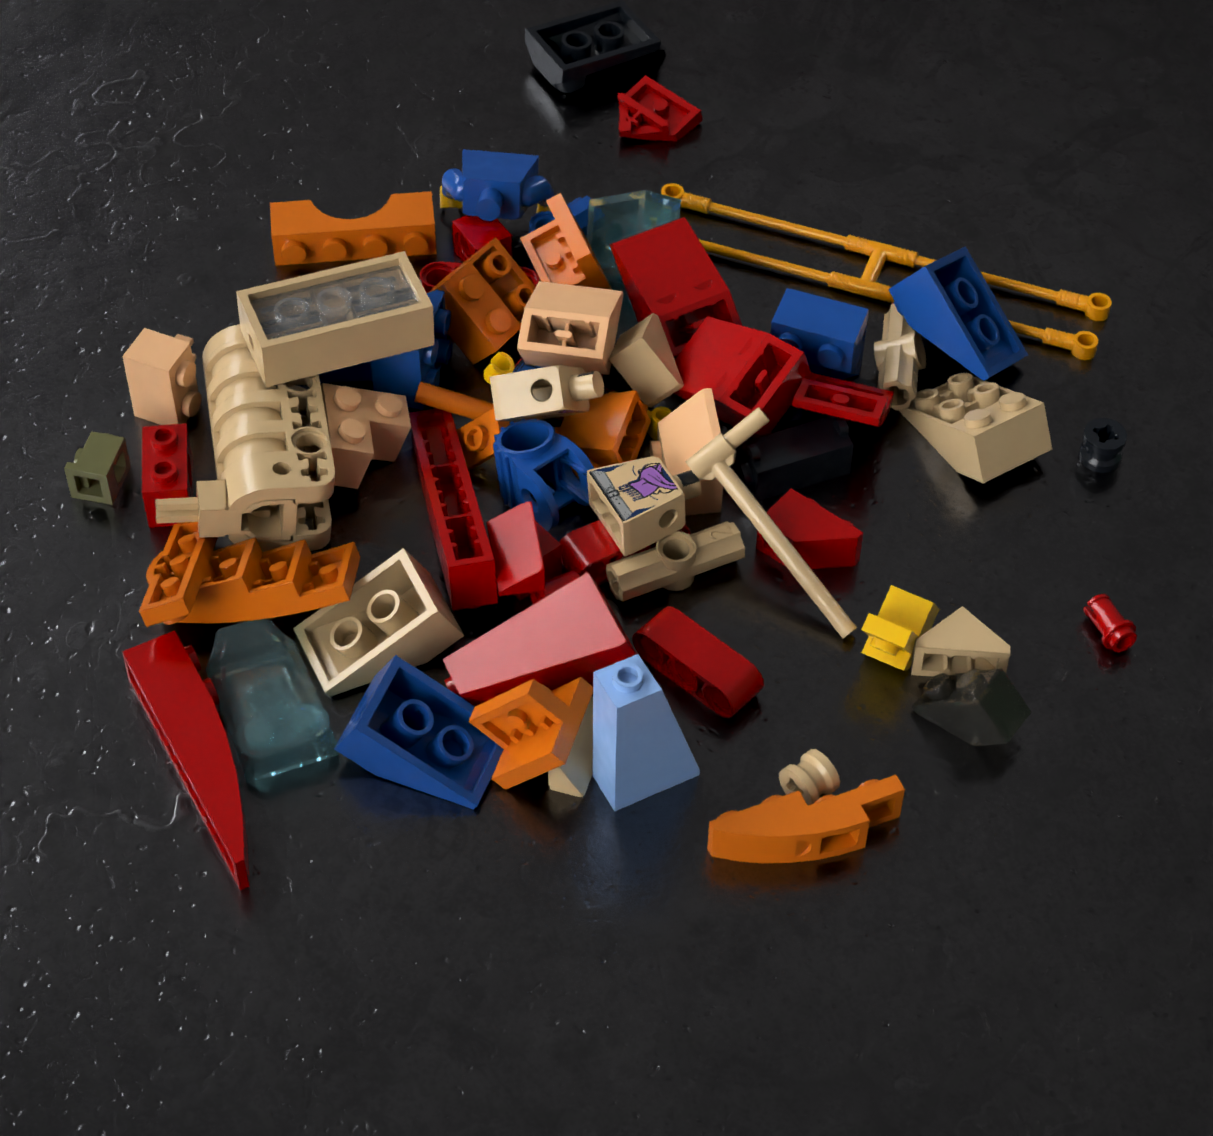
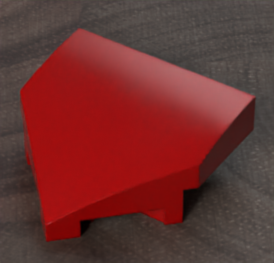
M646 75L626 94L618 93L620 137L653 141H678L703 121L700 109Z

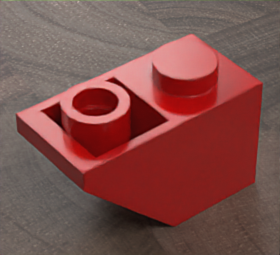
M791 488L767 511V514L811 569L853 567L860 561L863 532L857 529L851 522L843 520L821 507L815 500L807 498ZM757 530L756 548L784 565Z

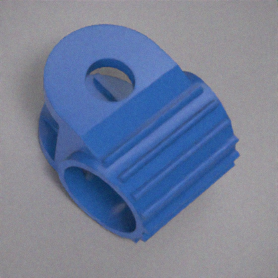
M522 418L521 421L515 423L511 421L510 425L506 428L501 427V432L494 435L495 442L493 443L499 487L505 505L508 504L512 509L522 503L531 501L535 521L546 531L558 525L559 510L573 501L589 506L587 470L593 469L594 466L575 443L567 437L555 433V427H552L547 421L537 420L536 418L528 420ZM571 468L577 472L579 479L574 475ZM543 479L551 482L555 486L556 492ZM530 493L534 496L536 502L531 498Z

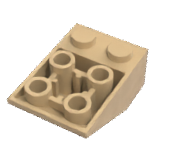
M970 373L952 375L946 383L934 389H925L917 392L916 398L910 402V407L899 410L956 472L981 483L998 477L1052 450L1044 402L1025 396L1023 393L998 386L997 383L982 381Z

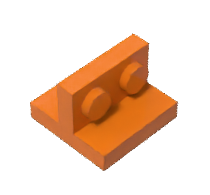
M559 193L546 200L555 220L520 238L540 281L612 290L586 236L562 194Z
M579 677L551 691L548 687L532 679L475 706L468 722L503 748L491 779L506 790L566 764L593 694V686L582 677Z

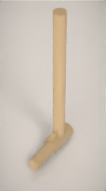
M758 407L724 435L720 433L690 457L686 463L701 481L703 479H718L842 639H844L857 628L856 625L731 468L735 462V453L737 452L735 449L770 421L762 409Z

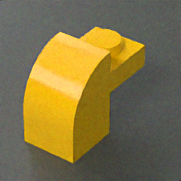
M891 585L878 616L868 613L861 629L868 635V639L861 653L900 670L907 671L912 665L916 639L932 628L940 609L929 600Z

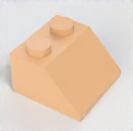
M712 388L700 390L658 422L657 441H650V457L660 458L672 476L691 470L686 461L721 433ZM717 478L714 480H700L702 493L699 496L685 500V516L721 512L723 486Z

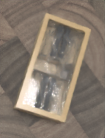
M405 251L236 291L241 333L265 387L435 345L433 305Z

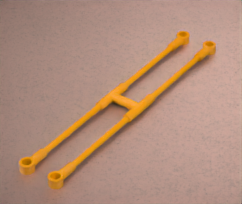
M669 183L661 188V206L669 211L685 208L705 214L712 212L844 246L845 250L870 256L861 278L835 271L827 273L699 239L706 252L828 283V287L894 303V299L888 290L891 287L877 283L885 261L909 267H915V265L924 267L936 261L935 259L919 256L918 252L852 235L845 237L714 203L710 198L685 192L684 188L676 183ZM655 218L648 219L642 224V232L665 223ZM981 272L987 284L1056 301V305L1085 312L1086 317L1093 321L1100 322L1109 317L1112 300L1106 294L1093 293L1087 296L1063 289L1055 291ZM1009 320L1016 333L1041 339L1044 344L1071 350L1072 355L1080 360H1090L1096 355L1099 339L1092 332L1079 331L1076 334L1049 327H1046L1044 330Z

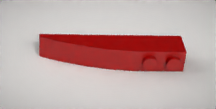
M437 408L410 412V433L452 610L474 609L484 605L498 603L495 561L452 413Z
M175 630L122 651L128 680L240 890L249 887L248 839L242 798L227 734L215 706L220 704L213 682L209 677L202 680L198 671H201V665L191 644L184 647Z

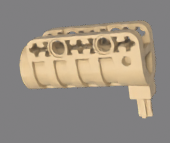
M240 324L227 327L216 333L207 342L202 356L217 480L197 481L196 497L155 499L156 523L198 522L199 538L225 537V535H228L229 540L234 544L256 537L262 552L303 539L306 540L310 551L321 549L329 543L331 536L332 518L328 499L334 493L335 467L319 374L265 387L241 333ZM295 385H307L310 389L306 390ZM315 445L320 450L312 453L311 446ZM314 470H316L317 482H315ZM306 518H313L314 530H308V526L305 524Z

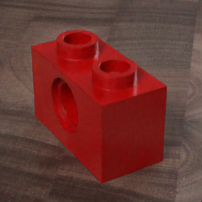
M187 423L142 427V496L149 528L177 524L156 523L155 499L193 497V455Z

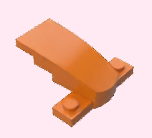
M198 522L177 523L173 525L164 550L153 559L147 569L146 579L149 587L140 606L139 613L146 627L162 622L165 625H171L177 622L213 624L253 621L324 608L350 601L361 556L355 542L312 554L305 539L262 552L256 537L213 551L218 537L199 538Z

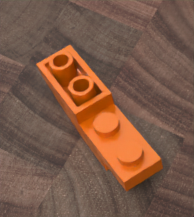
M893 775L882 780H868L858 788L839 795H825L810 805H807L799 790L784 796L774 795L765 799L761 804L741 811H727L715 820L709 821L707 849L712 857L751 863L814 861L865 848L868 828L900 817L905 788L897 775Z

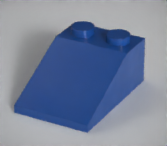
M966 246L924 266L888 289L894 299L897 311L904 316L911 328L982 381L1028 356L1027 351Z
M395 655L372 679L334 750L376 776L474 809L478 806L493 776L503 748L468 722L475 707L474 705Z

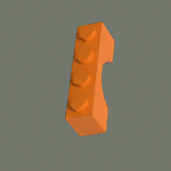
M432 191L391 194L387 203L380 210L371 215L356 219H341L329 216L317 209L311 200L270 203L271 237L275 266L374 259L405 251L407 256L437 254Z

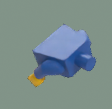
M463 149L462 171L452 168L448 169L443 175L442 186H440V209H463V214L478 216L485 221H493L497 218L516 220L523 216L528 207L537 204L536 213L543 211L551 212L546 200L555 196V192L549 181L545 177L538 175L539 155Z

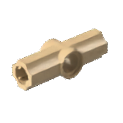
M893 303L889 312L884 315L882 340L874 343V357L879 371L877 388L894 392L892 408L897 411L909 408L912 399L916 398L918 370L926 368V354L921 334L908 325L904 316L897 311Z
M726 521L690 535L676 531L658 540L654 548L606 564V576L609 581L610 590L617 601L621 600L623 602L662 587L671 591H680L688 588L693 583L695 575L744 558L745 546L741 538V532L734 522L729 523Z

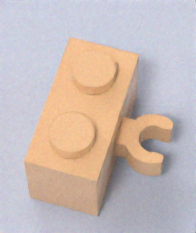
M144 328L122 357L134 416L159 425L186 423L189 417L196 415L201 405V394L198 391L196 364L194 363L197 357L191 350V346L194 343L193 338L181 334L171 337Z

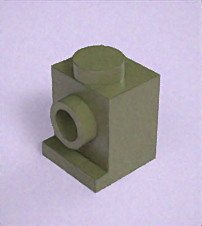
M91 431L84 447L77 450L74 463L67 462L64 467L71 498L109 505L114 504L131 468L125 437Z

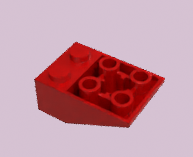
M686 217L609 244L638 323L652 313L657 314L673 357L679 355L707 316L742 325L729 288Z
M707 316L675 359L684 387L674 394L687 401L700 390L712 388L718 419L732 427L760 407L770 421L751 436L756 438L770 434L793 403V398L803 378L810 379L812 374L805 353L768 332Z

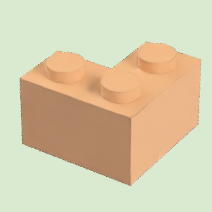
M322 383L321 390L335 467L334 486L358 489L372 459L395 462L411 429L406 396ZM315 445L311 446L312 453L320 450ZM314 470L315 482H317L316 470Z

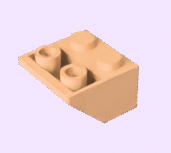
M539 281L524 307L517 350L525 365L539 367L556 365L582 367L585 372L598 371L600 374L609 375L611 369L609 357L615 346L624 295L623 291Z

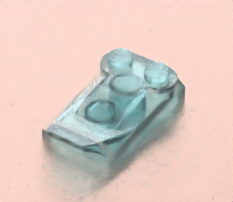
M269 618L245 621L219 629L215 633L214 646L206 667L207 678L209 677L217 691L220 704L217 705L246 783L339 755L334 750L337 742L330 727L329 714L321 705L295 641L279 630Z

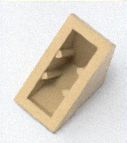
M652 313L620 335L609 360L630 387L637 391L644 404L652 408L684 387L657 314Z
M962 606L916 639L911 675L1004 682L1010 658V645Z

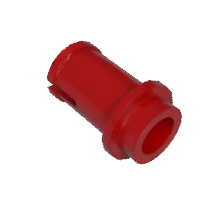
M1098 594L1088 600V606H1084L1083 611L1102 634V644L1107 649H1113L1114 652H1123L1129 649L1137 639L1134 623L1123 618L1107 594Z

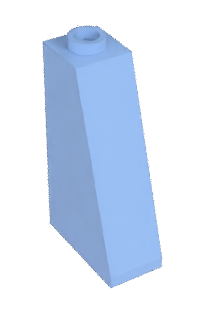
M639 654L593 672L592 776L614 811L700 775L697 762L661 687Z

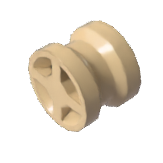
M810 749L803 754L799 764H789L779 772L780 784L785 794L787 795L799 790L807 805L813 804L819 799L820 795H829L840 787V778L835 766L829 758L816 749Z

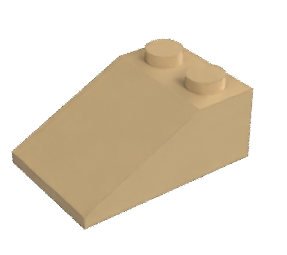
M404 548L357 581L353 586L350 601L320 608L293 628L325 694L329 697L371 683L374 676L395 655L416 667L429 662L464 636L431 574Z

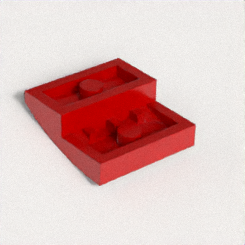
M811 373L812 377L810 379L803 378L793 398V407L880 427L892 407L894 392Z

